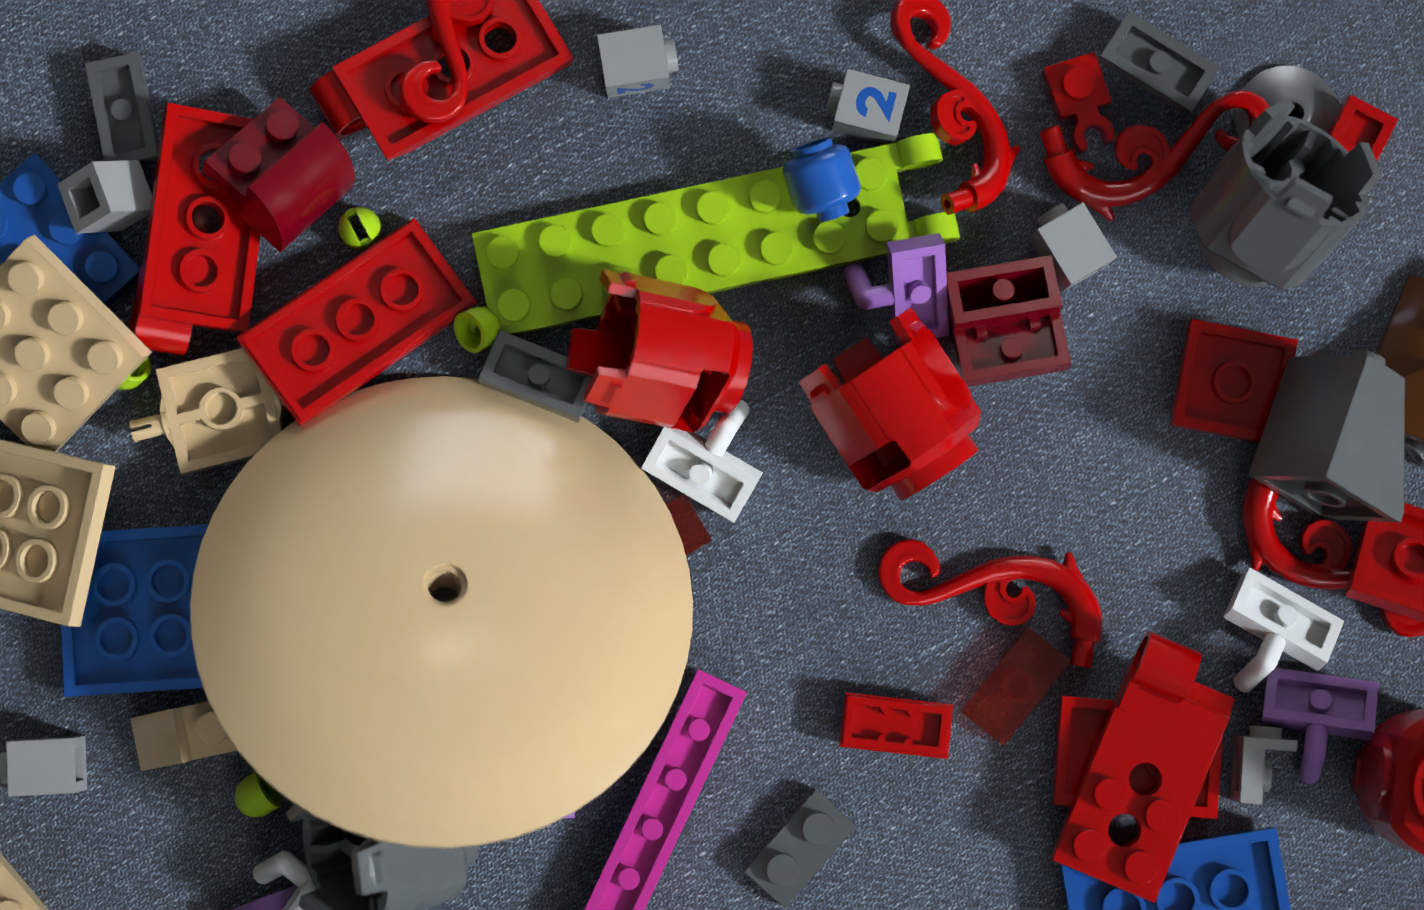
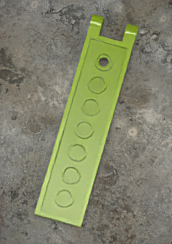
M936 133L921 134L902 139L896 143L850 152L861 184L860 193L855 198L859 203L860 211L854 217H845L843 215L833 220L819 222L816 214L806 215L798 213L793 206L783 176L784 167L472 233L487 308H489L488 310L492 315L496 314L499 317L501 331L516 336L600 318L610 294L599 280L602 269L619 273L630 272L631 274L696 287L708 294L848 265L852 262L887 256L886 242L940 233L945 244L960 239L955 213L948 215L945 212L920 217L913 221L907 220L897 175L899 172L926 168L942 162L943 157L938 136Z

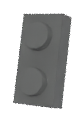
M1128 11L1098 59L1101 63L1187 116L1192 113L1220 68Z
M138 52L85 63L104 161L139 160L140 164L157 161L159 139L142 56Z
M499 330L479 376V384L579 423L587 405V402L584 401V392L591 381V377L567 370L568 357Z
M814 789L744 869V872L786 908L854 830L856 824L820 792Z

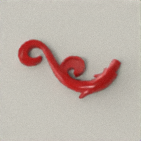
M426 0L428 15L450 68L453 88L449 97L444 100H435L424 92V80L432 74H440L442 66L438 61H422L408 69L404 73L399 85L400 99L405 110L415 119L425 123H443L453 119L462 111L467 99L468 77L453 23L465 26L482 23L491 14L496 0Z
M899 0L895 3L890 14V28L893 36L916 63L949 91L938 97L930 109V122L934 132L943 142L954 146L968 141L976 132V127H978L984 148L981 169L977 163H974L971 168L970 180L961 182L957 190L943 194L940 199L941 207L948 215L962 210L971 213L995 201L1004 190L1012 164L1021 148L1019 145L1010 147L1008 135L1001 118L985 95L971 81L926 50L915 40L910 25V19L915 17L923 19L930 28L931 38L926 44L928 49L937 50L947 40L950 33L951 19L948 10L940 0ZM960 112L966 113L973 121L962 119Z
M1236 90L1228 92L1213 101L1202 111L1171 149L1164 135L1153 126L1134 125L1127 127L1116 138L1113 147L1116 160L1124 168L1135 171L1138 169L1137 158L1139 154L1145 153L1149 156L1150 164L1141 174L1126 180H1101L1086 172L1093 169V164L1077 159L1073 148H1067L1060 125H1053L1039 131L1047 154L1043 158V162L1053 182L1065 195L1080 203L1084 202L1086 206L1097 211L1106 220L1113 221L1115 217L1112 207H1121L1143 200L1160 190L1175 177L1195 151L1212 124L1223 112L1232 108L1245 110L1249 120L1247 129H1249L1252 125V120L1259 117L1270 106L1265 99L1251 91ZM1218 129L1214 134V139L1222 149L1229 151L1241 135L1236 137L1229 136L1222 129Z
M1252 478L1243 499L1241 518L1249 547L1251 568L1258 572L1264 563L1272 572L1292 583L1323 590L1347 589L1352 568H1345L1350 558L1352 546L1351 538L1344 528L1334 521L1321 519L1305 525L1299 535V546L1302 554L1311 555L1313 550L1319 547L1323 549L1324 558L1318 564L1300 560L1280 543L1275 534L1273 519L1278 522L1282 520V515L1276 507V500L1280 494ZM1379 608L1380 616L1386 628L1394 634L1408 638L1424 635V622Z
M915 539L899 540L888 546L880 557L877 568L879 584L885 594L894 602L906 606H925L985 586L984 606L988 615L998 623L1008 626L1024 624L1034 615L1036 600L1034 593L1028 586L1022 587L1018 596H1009L1006 592L1007 583L1017 579H1026L1040 582L1052 588L1062 597L1068 609L1061 608L1059 614L1069 622L1071 626L1069 637L1074 638L1070 665L1092 668L1095 644L1102 641V613L1098 599L1078 569L1073 553H1065L1063 564L1053 559L1034 555H1011L992 559L923 591H912L904 587L900 582V573L906 563L915 561L922 563L927 568L930 578H935L940 574L939 561L934 552L924 542Z

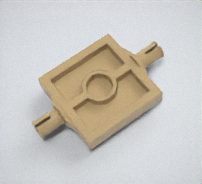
M240 348L156 369L162 394L160 414L129 421L130 429L138 430L131 432L135 443L140 440L166 435L175 449L180 474L187 475L251 459L269 440L284 430L282 421L284 405L243 349Z

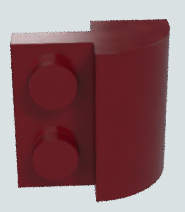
M281 97L276 99L206 159L203 167V172L243 207L240 217L279 252L283 251L353 188L355 182V171L352 161L337 136L323 122L314 128Z
M1052 255L946 273L951 343H954L960 376L967 387L1070 369L1071 360L1060 313L1062 301Z

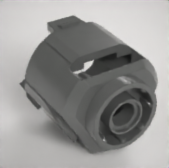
M1288 98L1265 109L1259 117L1252 120V125L1249 129L1243 132L1205 179L1208 184L1191 204V216L1197 231L1198 244L1203 255L1220 274L1243 286L1262 287L1270 284L1276 288L1287 289L1304 283L1363 218L1369 206L1368 193L1382 176L1369 143L1359 142L1348 152L1336 139L1319 127L1300 118L1289 116L1295 105Z
M296 804L286 812L290 823L304 820V854L309 874L316 889L300 896L299 906L303 910H425L453 900L461 893L468 879V867L473 864L479 851V845L432 848L411 847L377 841L334 826L313 816Z

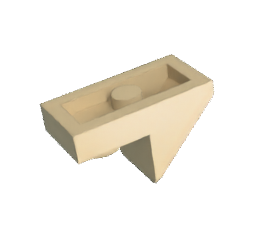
M209 701L130 718L141 771L238 751L222 729Z

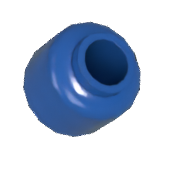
M826 137L790 150L792 158L785 163L783 176L795 210L800 214H816L819 222L833 220L849 213L847 203L859 195L861 184L848 147L842 144H833L831 137Z

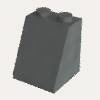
M1355 350L1353 355H1335L1325 351H1316L1313 356L1289 357L1248 475L1320 519L1400 523L1404 513L1405 378L1385 366L1386 360L1382 356L1366 350Z

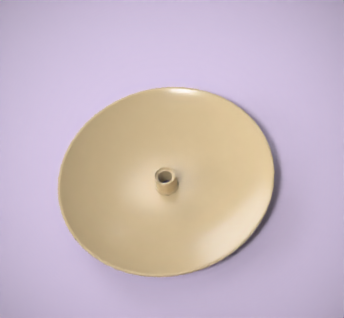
M420 377L380 383L354 391L302 426H299L294 421L269 440L247 462L228 487L214 511L200 545L193 573L190 601L191 637L197 669L207 699L222 729L241 756L261 778L286 799L321 820L345 831L377 841L411 847L454 848L484 845L512 839L544 828L574 813L595 799L632 766L648 747L665 721L678 693L690 648L693 597L690 571L683 543L671 513L658 490L638 463L614 439L584 417H581L579 423L479 384V379ZM449 587L454 589L459 596L450 602H439L430 594L437 588Z

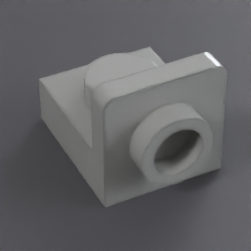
M1249 725V735L1233 734L1229 799L1239 803L1262 805L1263 792H1269L1272 784V763L1270 760L1265 759V749L1297 752L1298 740L1282 738L1283 728Z

